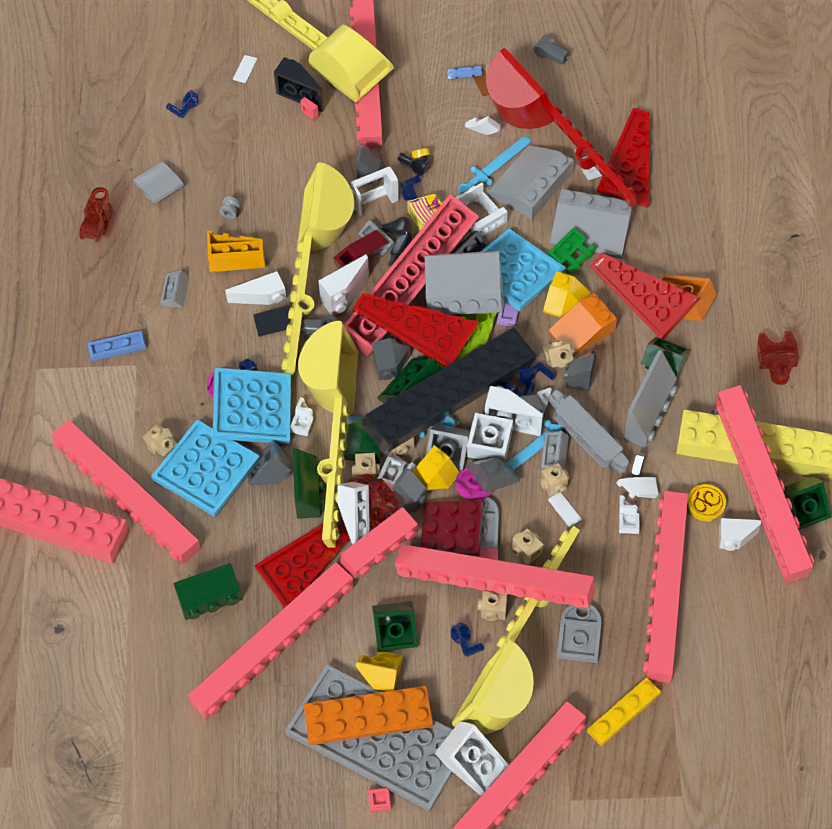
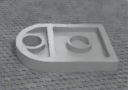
M487 497L482 499L485 507L483 508L480 548L497 549L499 510L496 503Z
M569 605L563 611L560 622L557 659L590 663L598 662L601 616L595 607L590 605V608H579ZM583 609L587 612V615L580 617L576 612Z

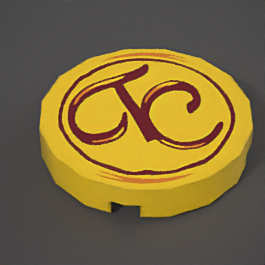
M698 485L688 494L687 508L694 518L699 521L710 522L722 516L726 508V498L723 492L713 485Z

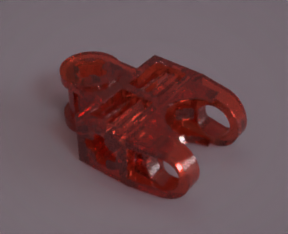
M97 187L90 194L84 209L85 218L80 226V239L88 238L95 240V242H100L102 235L106 233L113 211L111 204L108 203V190L104 187ZM99 192L105 193L103 198H97L95 196Z
M785 331L784 340L779 343L770 341L765 333H759L757 358L759 369H769L771 381L777 385L786 384L789 381L792 367H797L799 353L797 343L791 331Z
M363 474L360 478L353 477L348 480V483L355 482L369 485V526L372 529L379 525L375 520L380 523L386 520L387 517L384 511L395 513L398 510L399 501L382 478L374 480L370 474Z

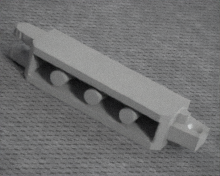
M558 390L554 391L548 397V401L555 409L554 420L602 468H608L611 465L619 473L626 472L629 460L622 453L623 446L620 441L613 439L609 435L607 428L600 425L594 415L583 408L578 399H574L571 395L566 397Z

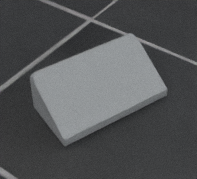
M368 220L358 234L364 237L378 230L389 242L387 246L378 252L384 256L392 250L396 241L375 222Z
M179 270L166 274L160 302L161 306L183 307L189 279L183 271Z
M563 431L545 432L541 463L542 470L549 465H556L558 463L562 469L565 468L569 436Z

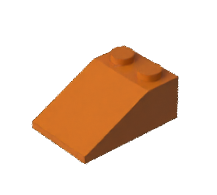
M661 275L659 278L700 297L701 299L683 319L703 320L717 295L711 279Z
M593 293L577 303L548 332L555 340L563 339L572 344L574 348V355L572 356H575L616 331L617 318L599 297Z

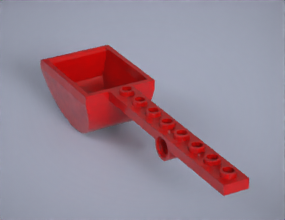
M506 48L501 49L492 59L486 75L487 90L500 118L514 127L523 129L540 128L554 122L577 147L575 157L580 168L588 170L595 167L631 208L637 204L635 191L631 187L627 188L626 182L620 175L617 176L614 173L615 170L611 164H606L601 153L593 150L594 147L590 141H585L582 138L583 135L580 130L572 127L573 124L567 116L564 118L561 115L562 112L557 105L553 106L549 102L543 88Z

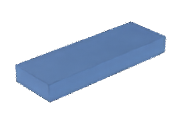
M142 330L87 343L91 362L146 349Z

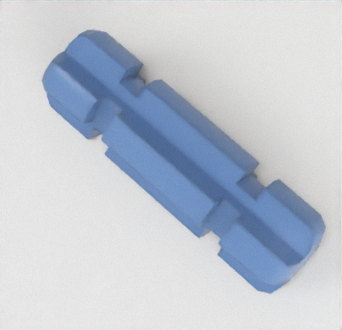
M480 65L474 66V68L470 66L457 68V70L455 68L448 69L449 79L482 75Z

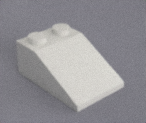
M367 255L319 280L320 301L332 316L343 313L369 279Z
M490 386L485 404V415L513 420V431L541 436L543 419L541 412L512 391L500 386Z
M461 721L435 752L446 767L480 796L486 792L509 766L475 725Z

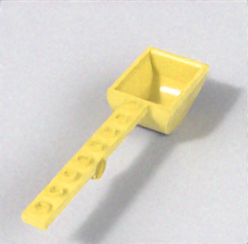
M247 0L313 50L308 60L310 69L356 103L394 69L392 63L380 51L344 24L329 37H326L295 14L284 0Z
M321 162L317 163L304 189L297 243L299 257L295 261L297 274H294L292 285H295V290L291 293L290 301L293 302V305L288 313V318L291 321L286 329V335H288V341L284 345L286 359H283L281 366L284 373L291 374V377L295 372L301 319L307 318L314 308V300L310 296L305 295L310 252L319 251L332 245L342 234L354 209L353 193L346 179L336 169ZM300 305H304L307 309L301 308Z
M341 321L328 323L314 332L302 348L298 362L300 377L315 400L323 408L333 413L329 459L322 460L317 467L319 475L327 484L322 540L328 548L336 547V540L339 539L337 526L341 515L338 506V485L344 484L342 468H345L344 451L347 449L345 433H348L347 416L354 415L359 356L358 348Z
M573 526L569 531L565 530L559 538L561 541L560 545H556L550 553L553 557L551 560L548 559L542 568L557 570L580 530ZM524 597V600H526L525 604H521L515 612L517 618L515 621L512 619L506 627L508 633L506 636L502 635L496 644L499 647L485 665L453 719L452 725L454 727L461 721L475 725L482 734L493 733L508 725L527 706L533 692V672L526 655L514 642L535 606L545 607L550 601H538L533 598Z

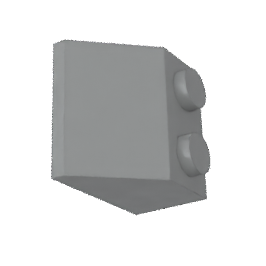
M434 424L430 429L427 452L435 445L451 459L460 472L464 469L466 462L467 443L471 431Z

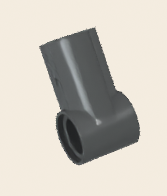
M543 35L533 47V51L538 57L545 58L547 56L560 64H565L570 56V51L557 45L549 35Z
M326 315L323 318H302L301 335H312L322 326L337 320L332 315Z

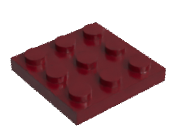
M482 500L424 502L421 548L475 557L480 556L483 516Z

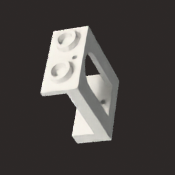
M390 166L350 182L354 198L353 211H357L359 216H362L361 205L385 195L389 197L392 203L399 201L398 179ZM384 177L383 186L360 194L358 191L360 186Z
M483 183L473 186L467 192L455 197L465 206L472 202L479 203L488 212L489 215L474 223L469 229L471 232L477 231L480 237L507 222V210L504 207L498 209L483 192Z

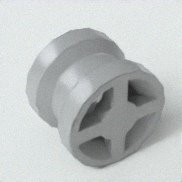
M224 197L219 213L225 218L234 219L237 216L236 210L240 208V202L234 197Z

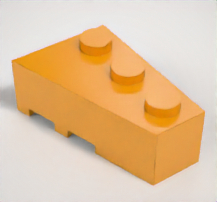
M207 230L210 272L265 268L263 239L245 236L236 238L230 237L227 233L217 235L213 234V231Z

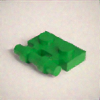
M573 227L548 252V255L562 265L568 262L570 266L566 271L571 275L581 267V264L586 259L592 256L596 247L591 244L586 248L584 244L587 242V238ZM579 250L582 254L575 260L572 256Z

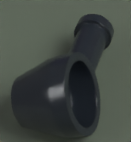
M400 153L397 158L398 161L410 165L412 171L419 176L424 175L430 166V160L426 156L412 159L404 153Z

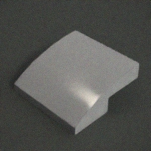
M163 162L158 163L133 179L135 186L141 189L146 198L154 204L184 186L179 177Z

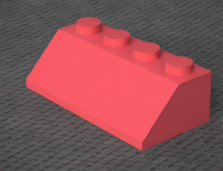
M403 507L341 553L340 566L355 579L360 575H366L371 570V566L375 563L380 564L383 562L386 555L391 551H397L401 547V543L406 539L409 541L417 534L418 524Z

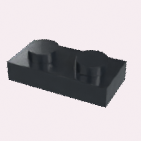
M473 231L451 254L481 252L487 245L478 232Z

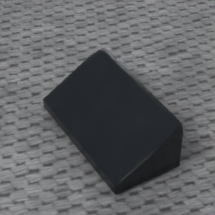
M284 306L254 314L253 318L258 337L286 330L287 325L291 321L288 318L290 307Z

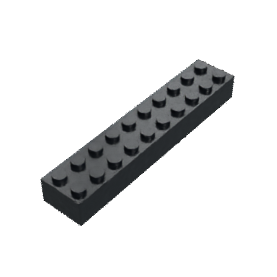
M513 327L365 414L361 426L385 455L488 393L490 386L497 387L531 367L537 355Z

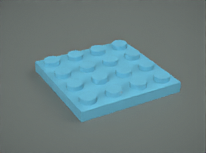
M511 229L506 230L481 251H500L505 302L519 312L551 285L556 271L565 273L566 267Z
M215 368L212 439L271 443L274 440L277 444H289L291 374Z
M196 420L152 474L151 478L153 481L216 517L256 466L260 456L233 440L212 439V428Z

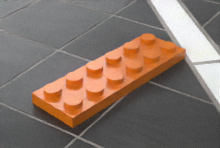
M426 686L303 704L309 746L433 727Z

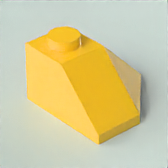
M556 271L548 291L543 312L561 318L577 303L590 296L591 292L574 276Z
M434 445L414 468L412 473L426 487V491L448 489L456 480L459 471L451 459Z
M377 652V655L369 657L368 654L360 655L356 662V667L373 689L379 692L394 691L397 686L403 655L388 652Z

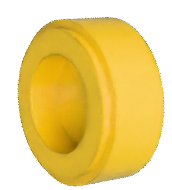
M428 147L411 152L413 158L430 154Z

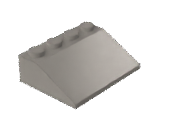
M529 145L488 191V195L532 220L573 173L574 159L560 151Z
M561 189L550 245L555 246L574 227L587 238V242L584 244L586 248L591 244L596 247L593 253H604L608 256L622 258L632 208L625 200Z
M500 251L425 255L427 309L443 312L447 315L503 312L505 298Z
M658 350L627 415L624 439L646 448L648 442L653 441L656 433L654 429L656 426L660 427L663 420L661 415L663 411L667 412L671 403L669 399L671 396H675L678 389L675 386L677 378L665 355L660 350Z

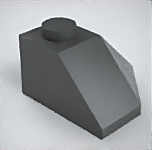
M361 144L358 147L356 158L357 179L384 169L381 167L380 159L366 144ZM379 179L367 184L379 185Z
M392 338L372 342L373 363L378 380H390L396 377L411 357L410 346L405 342L399 344Z
M591 349L570 362V367L566 368L564 373V379L567 380L566 387L589 391L596 349Z
M272 440L259 455L260 460L256 464V469L253 468L248 475V484L251 486L279 484L282 479H287L291 474V461L276 441Z
M484 458L467 464L468 469L485 493L520 482V478L514 469L496 458Z
M406 467L392 488L394 490L391 496L392 500L388 499L385 506L386 516L390 517L402 507L407 513L415 512L427 500L426 487Z

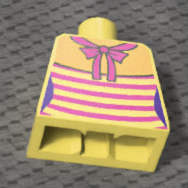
M435 194L407 202L408 213L419 230L424 227L444 202H440Z

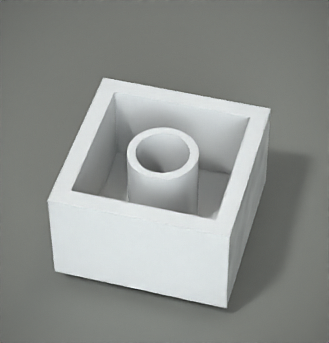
M475 413L467 443V457L479 460L496 458L505 463L513 432V420Z

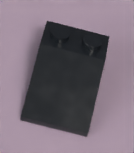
M284 57L274 71L276 94L300 104L301 100L305 97L318 106V111L323 112L322 87L300 63Z

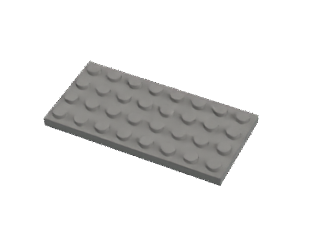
M327 664L286 728L285 735L430 812L453 773L435 754L452 732V729L432 719L433 727L309 746L303 704L381 693Z

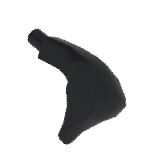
M400 217L389 224H383L381 227L382 230L397 235L396 244L390 252L389 266L394 264L413 239V223L405 217Z

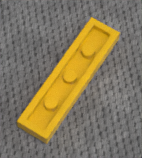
M646 677L587 729V733L600 746H603L661 694V691Z

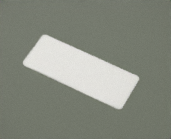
M244 55L233 80L246 83L257 58Z
M562 493L548 499L569 527L582 520Z

